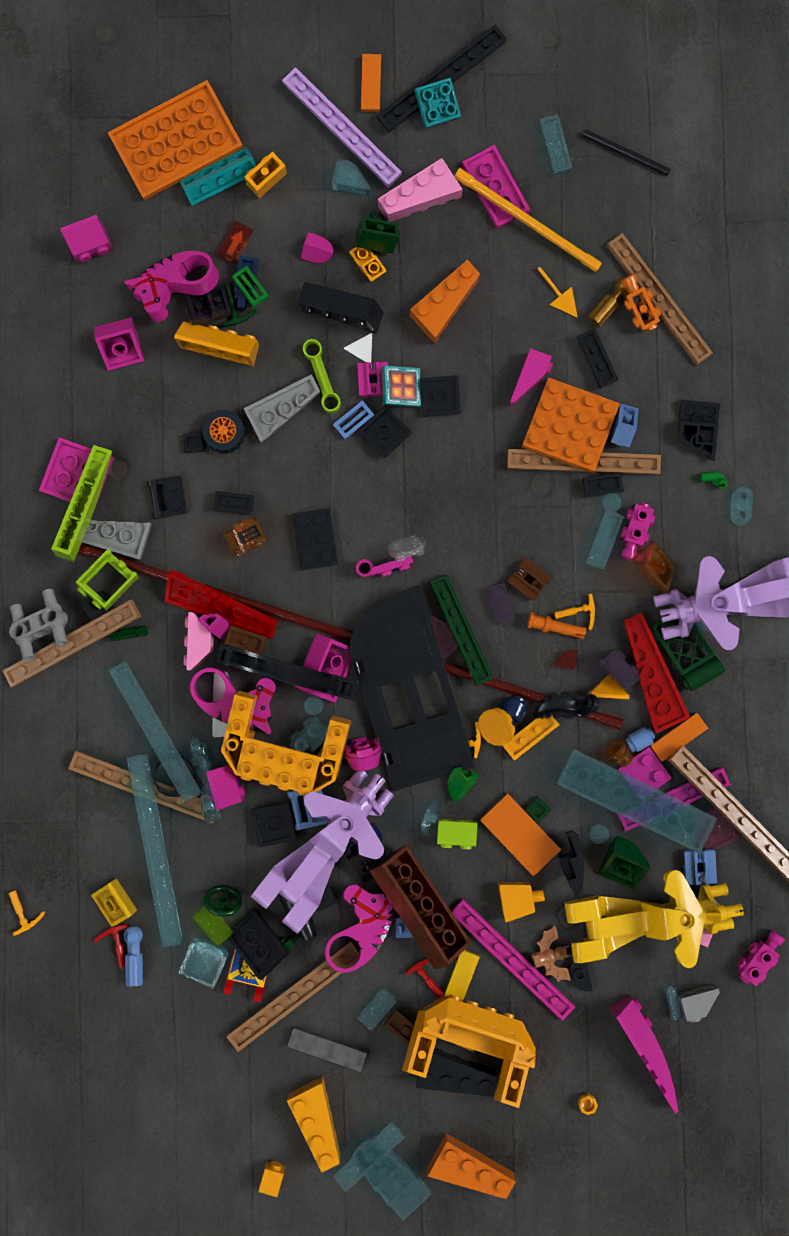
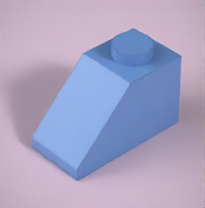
M620 403L612 431V443L618 446L630 447L637 430L639 408Z

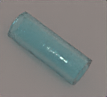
M666 986L664 990L670 1019L679 1020L682 1018L676 986Z

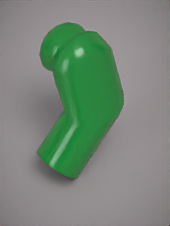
M718 471L700 473L701 482L711 481L719 489H725L728 486L727 479Z

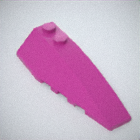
M627 995L609 1007L676 1114L679 1111L675 1089L663 1052L650 1028L653 1024L647 1015L643 1016L639 1011L642 1007L636 998L632 999L630 995Z

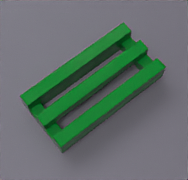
M247 265L231 276L253 308H256L259 303L261 304L265 299L269 298L268 293ZM246 272L248 274V276L257 286L259 291L262 293L261 297L258 295V293L255 291V289L252 287V285L249 283V281L243 273ZM239 276L246 284V286L249 288V290L252 292V294L255 296V301L244 288V286L241 284V282L238 280Z

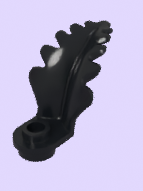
M563 691L561 697L556 693H552L551 700L548 697H544V703L541 701L538 703L539 707H535L533 717L539 719V717L540 719L544 717L549 719L553 715L554 719H559L561 716H564L566 720H571L575 717L585 718L590 713L598 710L600 700L594 694H588L582 700H578L567 691Z

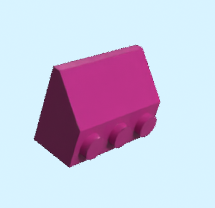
M316 633L303 667L346 678L352 664L350 647ZM295 685L296 688L336 703L338 698Z

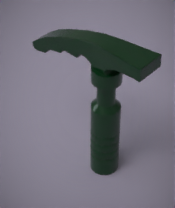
M232 284L224 285L231 308L230 316L233 318L223 322L224 328L240 324L256 313V309H253L247 315L238 317V313L235 310L236 303Z

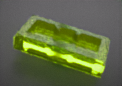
M205 906L193 917L217 946H220L233 934V931L222 918L210 913Z

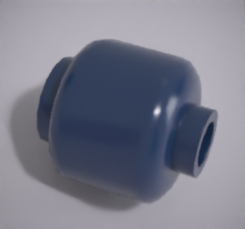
M516 695L506 697L501 706V709L511 716L512 724L521 723L528 708L525 704L526 701Z

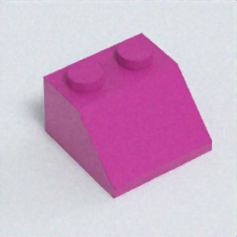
M97 215L60 228L77 262H87L91 257L105 255L113 249L107 231Z
M131 317L94 327L95 340L108 371L144 361L138 334Z
M229 764L206 772L216 810L244 800L243 797L246 796L244 786H240L238 779L240 776L235 775Z

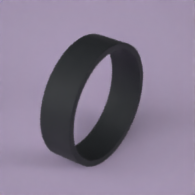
M169 753L162 756L153 768L154 784L158 791L166 796H182L188 793L195 784V766L190 758L181 753ZM170 758H180L187 761L194 772L190 785L179 792H168L162 789L155 779L159 765Z

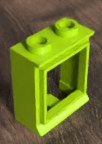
M107 549L76 581V584L79 587L77 590L84 597L88 595L93 599L91 603L99 610L103 608L107 612L139 577L135 571L132 572L128 569L122 560L119 561L110 549ZM109 563L127 581L106 602L87 583Z

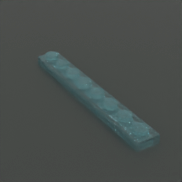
M125 661L108 670L184 804L202 794L127 662Z

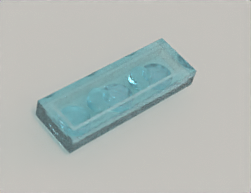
M559 115L541 118L539 123L553 176L572 171L573 167Z
M605 510L585 564L600 570L605 569L624 516Z

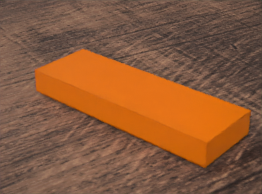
M362 54L361 112H380L381 54Z
M694 713L689 719L684 720L656 740L654 744L650 745V748L662 762L671 756L679 746H685L709 728L699 714Z

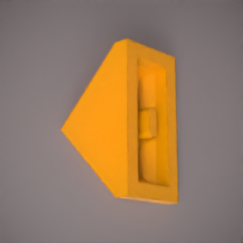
M609 675L588 692V694H594L600 698L629 699L630 697Z

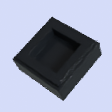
M202 432L183 434L185 453L204 452Z

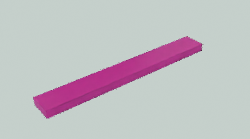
M463 898L454 906L451 912L456 920L559 1019L563 1021L571 1013L575 1005Z

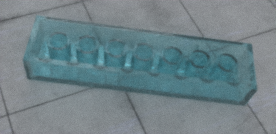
M573 747L555 781L557 785L699 854L717 820L714 815Z

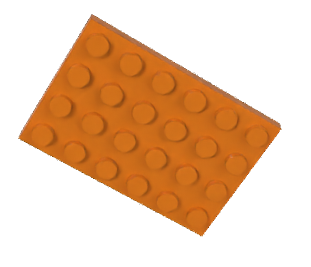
M208 80L108 132L144 200L243 149V144Z

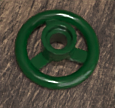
M219 885L209 889L203 900L205 908L213 915L220 917L231 916L237 913L242 906L240 893L226 885ZM223 891L218 899L209 900L215 892ZM229 893L235 896L237 900L236 905L229 902Z

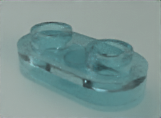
M739 487L732 494L731 520L736 525L747 524L752 517L753 493L747 487ZM741 493L746 494V499L741 498ZM740 512H744V518L740 517Z

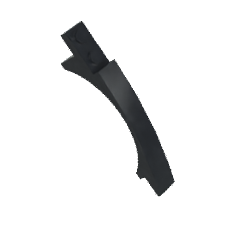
M221 644L216 663L351 701L355 700L359 681L297 666Z

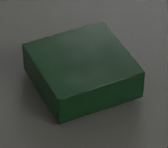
M536 796L524 810L539 824L552 809Z

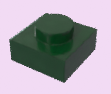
M292 936L288 939L286 937L280 939L288 951L296 944Z

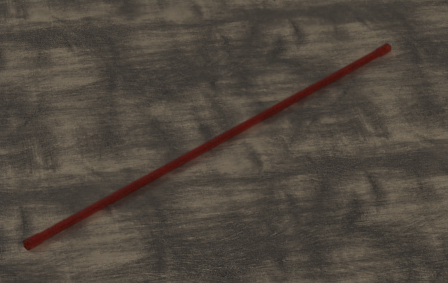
M81 543L78 554L98 559L105 551ZM113 554L119 561L122 560L130 570L164 581L168 580L169 572ZM201 583L259 612L351 641L353 635L351 631ZM444 662L447 673L473 681L468 669ZM495 678L483 684L538 703L540 701L544 703V697H548L551 700V696ZM597 711L585 717L620 730L623 723L621 718Z

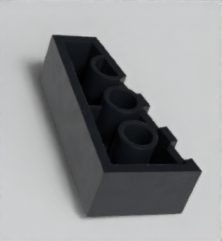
M304 282L297 302L302 311L307 314L313 315L314 313L323 318L333 319L376 334L384 313L373 298Z
M436 1047L432 1054L426 1078L416 1075V1088L494 1097L496 1074L494 1069L473 1061H467L460 1056L446 1053Z

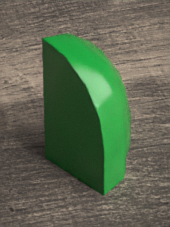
M462 767L453 769L448 779V790L454 802L465 796L477 781L479 775L471 770L469 773L463 771Z

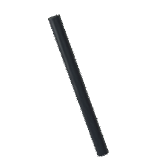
M587 129L583 133L582 137L668 176L671 168Z

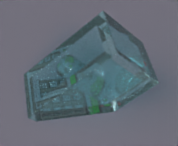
M337 160L332 180L333 190L370 197V185L356 164L349 160Z

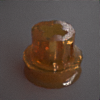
M623 739L614 741L605 751V757L611 763H617L621 768L628 766L633 760V755L629 752V745L625 744Z

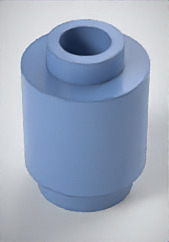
M642 727L629 734L625 742L632 753L635 751L639 752L654 744L653 739H655V736L650 728Z

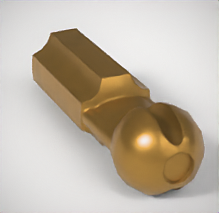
M626 276L616 281L615 291L611 295L606 294L587 316L594 326L601 327L619 306L617 300L622 295L628 293L621 283V280Z

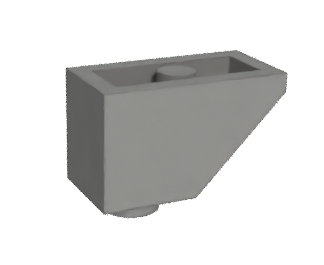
M710 984L677 993L684 1019L687 1022L694 1023L706 1017L720 993L719 988L715 984Z

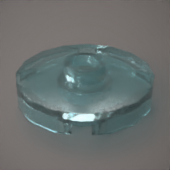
M432 797L429 800V808L425 811L420 834L428 837L432 824H436L438 818L436 810L439 799Z

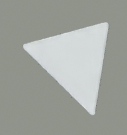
M372 333L344 347V349L363 361L371 363Z

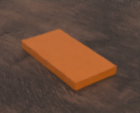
M508 793L480 819L533 876L561 851L555 842Z

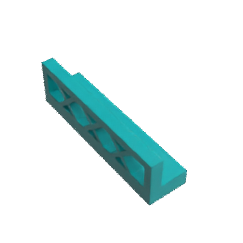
M245 147L179 182L190 204L193 206L245 180L244 177L248 171L255 168L256 164L252 155Z

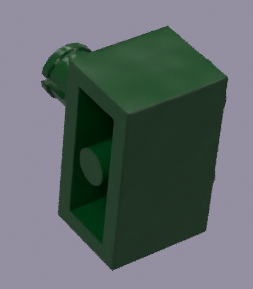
M376 211L371 212L369 218L361 217L356 231V247L393 254L399 240L398 223L381 220V213L378 212L376 217Z

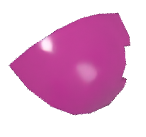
M309 232L304 242L301 259L314 263L328 261L333 255L331 243L325 238Z
M217 613L204 614L198 618L200 623L209 632L221 640L227 635L229 623Z

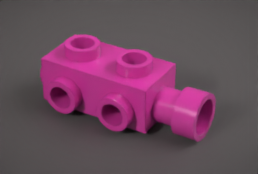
M639 503L635 504L633 508L628 509L626 519H629L628 525L623 526L620 537H623L622 542L626 543L625 549H622L621 558L635 561L637 547L641 548L644 544H647L650 536L647 532L649 526L652 527L655 520L653 515L654 509H651L650 505ZM639 514H645V519L640 518ZM634 531H639L640 536H634Z
M771 930L768 934L769 938L765 943L761 940L758 943L753 942L749 947V955L746 958L742 957L737 964V967H739L737 971L741 974L739 978L748 985L750 982L755 986L762 983L769 969L773 968L778 962L780 955L774 950L778 945L781 946L785 939L774 930Z

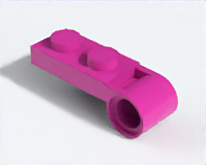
M411 555L373 567L369 560L363 559L357 563L356 571L362 578L374 575L386 577L391 575L393 570L399 569L404 571L410 569L413 560ZM362 564L370 566V571L367 574H362L359 571Z

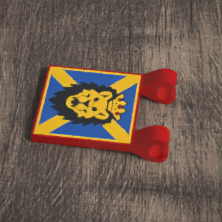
M234 947L223 993L230 995L234 982L256 987L253 1000L261 1002L267 976L259 980Z

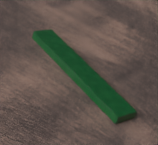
M447 574L429 581L430 588L475 687L493 680L494 677Z

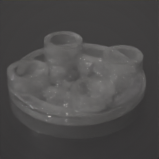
M409 535L394 540L388 545L387 549L389 555L394 557L396 562H401L408 556L423 555L426 542L421 535Z

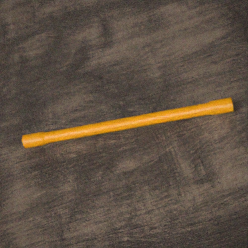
M459 168L454 176L456 180L470 187L581 261L583 265L595 273L597 272L602 262L585 253L477 181L463 169Z

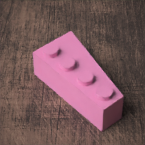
M441 158L378 198V208L386 220L392 222L410 216L412 213L428 210L429 207L438 204L442 205L453 199L462 198L463 189Z

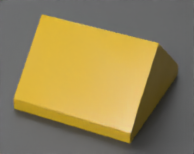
M117 878L91 895L111 927L129 918L137 911Z

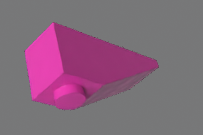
M530 348L509 406L513 407L544 378L545 373H550L553 365L550 362L552 356Z

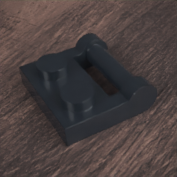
M180 475L147 481L154 510L152 513L153 519L188 514ZM158 486H163L166 511H161Z

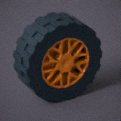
M225 409L210 413L202 425V434L205 442L213 451L229 454V452H234L237 448L239 449L246 436L245 426L239 416Z

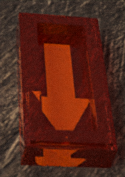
M235 220L218 251V255L235 264L253 230Z

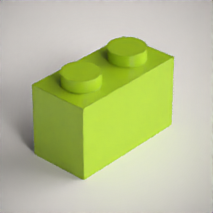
M438 818L437 844H441L442 848H452V845H459L461 849H472V846H476L477 821Z

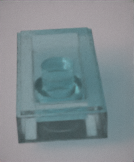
M382 987L357 1016V1019L372 1031L394 1006L397 999Z

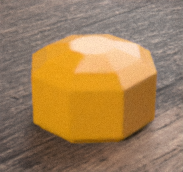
M589 1093L580 1095L578 1105L581 1112L586 1115L595 1113L598 1107L595 1097Z

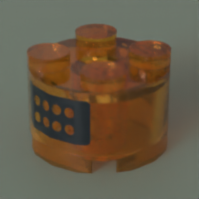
M257 517L244 520L234 525L233 531L229 532L226 530L222 534L236 558L246 554V551L250 550L251 547L255 550L267 541V536Z

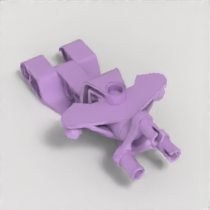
M707 556L703 558L700 563L694 596L687 598L677 589L670 590V593L653 596L656 608L668 604L676 606L660 610V616L669 614V616L661 618L662 623L679 619L678 625L661 628L664 640L678 636L687 637L694 622H702L723 649L732 650L738 644L740 629L728 622L727 615L788 618L789 557L770 563L725 590L720 589L718 584L725 572L722 566L714 557Z
M356 771L350 780L346 781L342 786L347 797L345 801L317 792L308 793L304 798V806L312 818L324 817L328 821L327 827L276 864L251 895L265 909H267L278 893L289 901L293 906L282 922L297 934L318 908L334 864L344 854L349 839L358 844V852L361 856L379 859L383 855L384 847L367 820L368 815L381 816L385 811V806L394 797L390 791L383 789V792L375 801V794L386 782L382 778L376 783L381 777L380 775L375 774L367 787L360 789L358 788L368 775L364 771Z

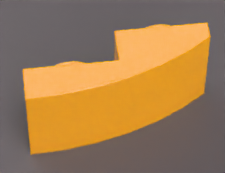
M355 247L349 251L353 260L370 282H373L387 272L378 257L370 249Z

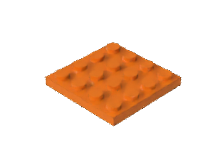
M548 377L522 448L594 474L620 403Z

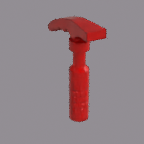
M128 923L114 926L94 940V942H98L105 936L113 934V939L116 942L115 950L119 969L125 968V954L123 945L120 942L121 934L119 930L129 927Z
M427 958L415 963L405 971L407 976L417 971V974L423 977L425 983L438 999L443 997L444 993L442 990H440L431 977L426 975L422 967L429 962Z

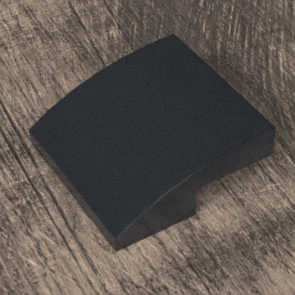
M215 286L213 290L203 295L185 294V301L192 325L211 323L231 315V308L223 286Z

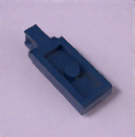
M240 256L237 272L247 265L253 275L257 277L259 259ZM246 272L243 273L249 281V283L255 289L254 282L251 280V278L248 276ZM239 276L238 280L241 282V284L244 286V288L247 290L250 296L253 297L252 292L249 290V288L246 286V284ZM235 283L234 298L238 299V310L246 311L248 300Z

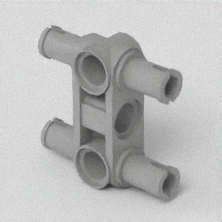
M46 589L42 592L46 607L27 617H24L22 605L14 604L9 607L13 618L9 634L15 639L16 644L20 646L23 661H30L35 658L31 643L53 632L56 646H63L68 643L64 630L68 616L62 611V607L57 604L53 589Z

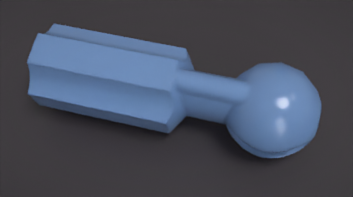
M130 926L124 932V940L127 942L128 954L125 956L126 986L129 987L140 986L143 983V954L140 953V942L143 938V932L138 926Z

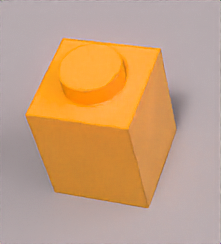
M267 1161L258 1192L278 1197L286 1166H282L277 1161Z

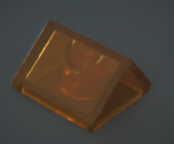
M652 541L631 561L653 588L667 593L675 567L656 542Z

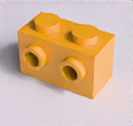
M271 152L255 168L248 171L244 177L246 185L260 199L287 175L286 166L274 152Z

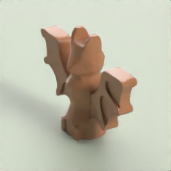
M552 926L549 930H543L542 939L536 942L540 947V951L531 953L535 968L545 966V975L554 976L558 982L564 979L570 981L568 969L554 965L556 960H563L572 956L567 954L566 948L569 945L557 947L554 950L549 948L551 943L559 937L556 926Z

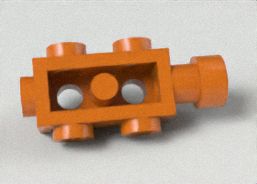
M634 273L621 280L623 287L628 291L624 295L626 299L624 305L634 316L632 318L634 326L640 330L646 329L649 332L657 327L656 323L660 322L659 316H661V312L657 305L653 307L651 302L653 295L649 288L645 289L644 286H638V279ZM635 296L639 297L638 303H634L633 301ZM643 313L647 314L646 320H642Z

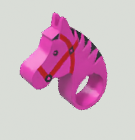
M184 251L158 261L146 269L138 278L126 280L124 283L132 291L135 298L143 302L144 309L151 319L161 322L168 316L166 305L169 303L172 293L206 294L217 285L219 272L208 254L199 251ZM199 266L209 267L208 272L203 278L197 281L185 279L186 275Z
M216 667L204 668L198 671L191 680L190 691L192 697L207 714L228 724L234 695L238 691L223 670ZM214 672L222 677L225 683V692L222 700L220 698L218 701H207L200 697L196 689V683L203 673ZM263 677L257 683L256 689L248 692L258 696L250 729H261L267 734H271V728L268 723L273 717L270 701L276 690V683L271 678Z
M358 885L348 886L343 892L344 901L354 907L353 910L358 923L333 935L326 943L324 950L325 959L333 970L342 973L352 972L367 963L381 947L391 926L394 907L384 892L382 894H370ZM341 936L352 938L358 942L361 948L357 962L349 968L337 967L330 958V946L335 939Z

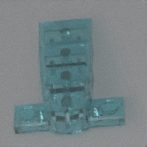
M392 1121L378 1135L372 1134L361 1139L355 1147L351 1160L336 1172L333 1177L344 1191L347 1192L365 1176L374 1191H378L389 1207L391 1206L401 1220L404 1221L433 1192L417 1173L393 1150L405 1138V1135Z

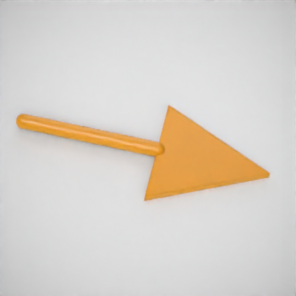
M538 267V271L559 296L549 305L578 318L572 287L561 294L543 269Z

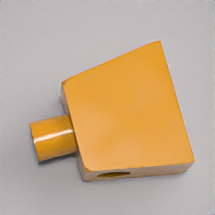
M498 882L505 922L534 913V903L545 901L543 889L532 891L529 882Z

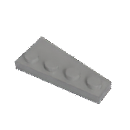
M312 374L244 408L261 444L321 393Z
M90 520L82 543L106 550L110 549L112 552L141 560L152 523Z

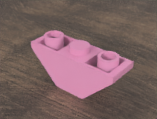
M188 612V616L185 617V628H188V636L185 635L184 645L187 647V655H184V666H187V670H194L213 652L214 634L209 632L198 620L200 617L193 612Z

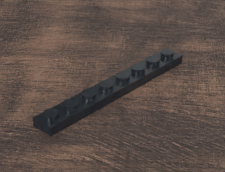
M494 24L377 115L378 121L390 133L419 110L414 89L451 78L453 84L505 44L507 38Z

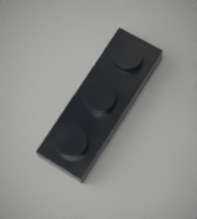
M594 328L578 335V342L599 388L601 389L617 382L619 379L596 329Z

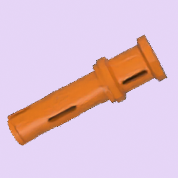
M530 612L528 617L527 629L535 628L542 630L544 633L552 631L584 639L586 634V627L551 620L550 616L542 617L534 615V612Z

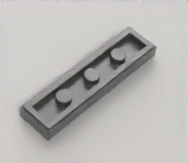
M295 1026L287 1046L359 1072L362 1070L367 1055L365 1050Z

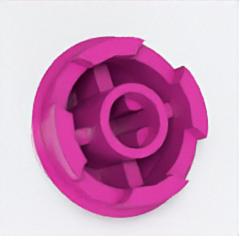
M360 737L351 740L352 744L349 746L345 745L344 756L353 770L368 771L379 765L382 747L379 745L377 738H374L372 741L367 740V737Z

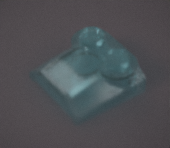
M193 938L178 974L187 976L214 989L228 959V951L223 946L205 938Z

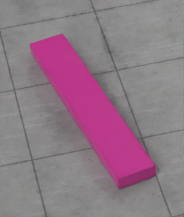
M723 767L710 772L724 787L731 785ZM686 782L620 811L617 815L624 831H628L704 796L690 782Z

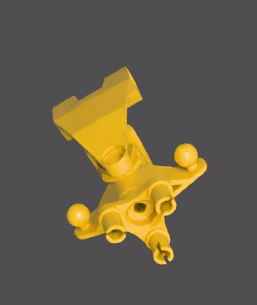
M668 870L663 875L665 882L664 892L670 896L669 902L665 904L599 895L564 903L568 923L586 922L588 937L584 938L583 941L571 943L574 963L606 959L612 951L646 934L648 938L664 941L676 937L678 944L674 949L677 961L686 968H692L697 963L703 927L709 935L717 934L718 931L734 929V922L731 918L743 916L744 911H739L743 910V907L740 903L724 906L716 902L714 897L726 896L728 894L726 883L711 886L708 884L701 885L698 898L696 899L684 875L678 870Z

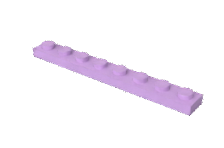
M296 67L282 80L283 84L388 188L402 175V172Z

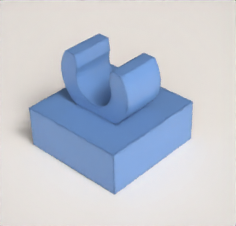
M396 917V938H413L402 919Z

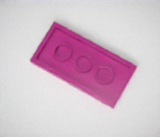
M495 144L461 162L464 171L472 175L477 181L525 213L530 212L531 209ZM477 193L496 229L516 220L515 217Z

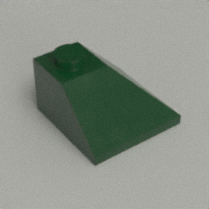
M617 835L606 852L598 874L634 889L650 869V864L634 842Z

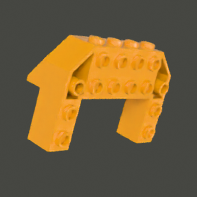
M238 691L234 695L221 752L235 775L247 781L257 780L260 784L270 786V784L276 785L284 791H289V789L295 790L297 794L303 796L310 792H317L335 782L343 760V753L352 720L332 716L324 746L318 755H313L253 739L255 730H251L250 726L258 696Z
M450 994L449 997H441L418 1011L402 1071L426 1078L437 1038L503 1059L494 1100L519 1108L529 1067L535 1068L536 1048L522 1021L514 1019V1015L503 1012V1015L498 1014L494 1008L485 1006V1009L480 1008L478 1003L467 1000V1003L461 1002L460 997Z

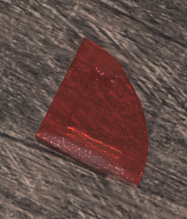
M578 650L563 653L557 659L555 666L575 669Z

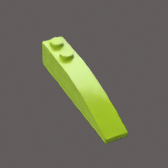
M93 445L51 548L55 556L75 561L103 486L112 455L111 450Z

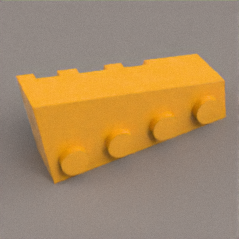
M321 1076L290 1092L287 1103L323 1173L340 1164L341 1154L330 1111L324 1076Z

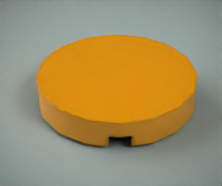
M500 708L484 711L479 717L478 722L482 737L488 743L495 746L507 744L514 736L515 726L511 722V716Z

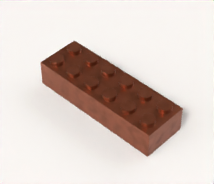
M407 845L393 851L370 870L435 970L448 966L472 943Z

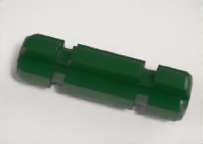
M145 625L138 626V628L120 629V631L117 630L111 633L110 639L111 641H118L120 639L135 638L138 635L140 637L147 636L148 629Z

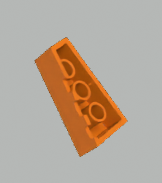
M468 259L410 309V317L434 344L479 281L480 273Z
M447 1133L427 1166L428 1177L504 1199L508 1197L516 1182L513 1171Z

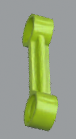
M309 339L303 345V352L305 357L311 361L323 395L321 400L322 407L327 413H336L341 407V401L339 396L333 392L321 358L322 346L319 341ZM310 344H316L319 346L320 351L317 355L310 356L306 353V348ZM328 397H334L337 399L338 405L334 409H327L324 406L325 400Z

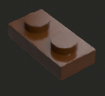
M230 625L224 644L262 655L267 637Z
M396 1009L384 1025L409 1046L415 1023L399 1009Z

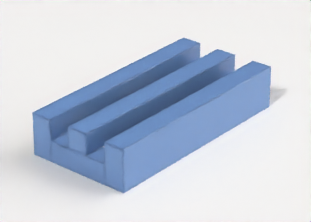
M362 400L336 421L333 426L346 440L365 425L374 414ZM362 407L364 408L362 412H360L356 417L349 421L345 426H343L342 428L340 427V425L343 422H345L359 409H361ZM366 413L369 414L357 425H355L352 429H350L347 433L344 432L356 421H358L361 417H363Z

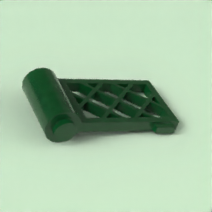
M661 620L650 627L652 629V636L655 642L659 640L682 676L683 680L680 682L686 691L690 690L693 692L725 673L723 664L714 655L695 624L691 628V631L696 635L695 643L685 641V637H682V639L670 638L667 639L666 643L657 627L662 624L670 627L676 624H674L675 620H672L671 623L667 621L662 623ZM670 640L681 642L679 652L670 650ZM683 643L694 645L692 656L681 653ZM697 646L704 648L708 655L704 658L695 657ZM681 656L691 658L690 666L684 670L679 664Z

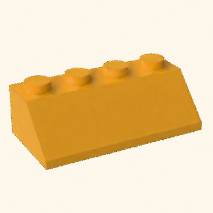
M191 320L189 322L183 321L174 336V339L182 349L253 367L259 349L258 340H255L254 336H240L232 330L220 331L218 327L208 325V327L192 325Z

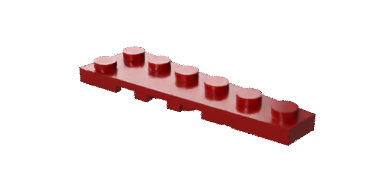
M171 569L168 574L164 602L201 615L217 613L232 626L270 639L273 638L277 620L185 576L183 573Z
M639 613L624 620L623 623L654 733L689 719L690 715L643 614Z

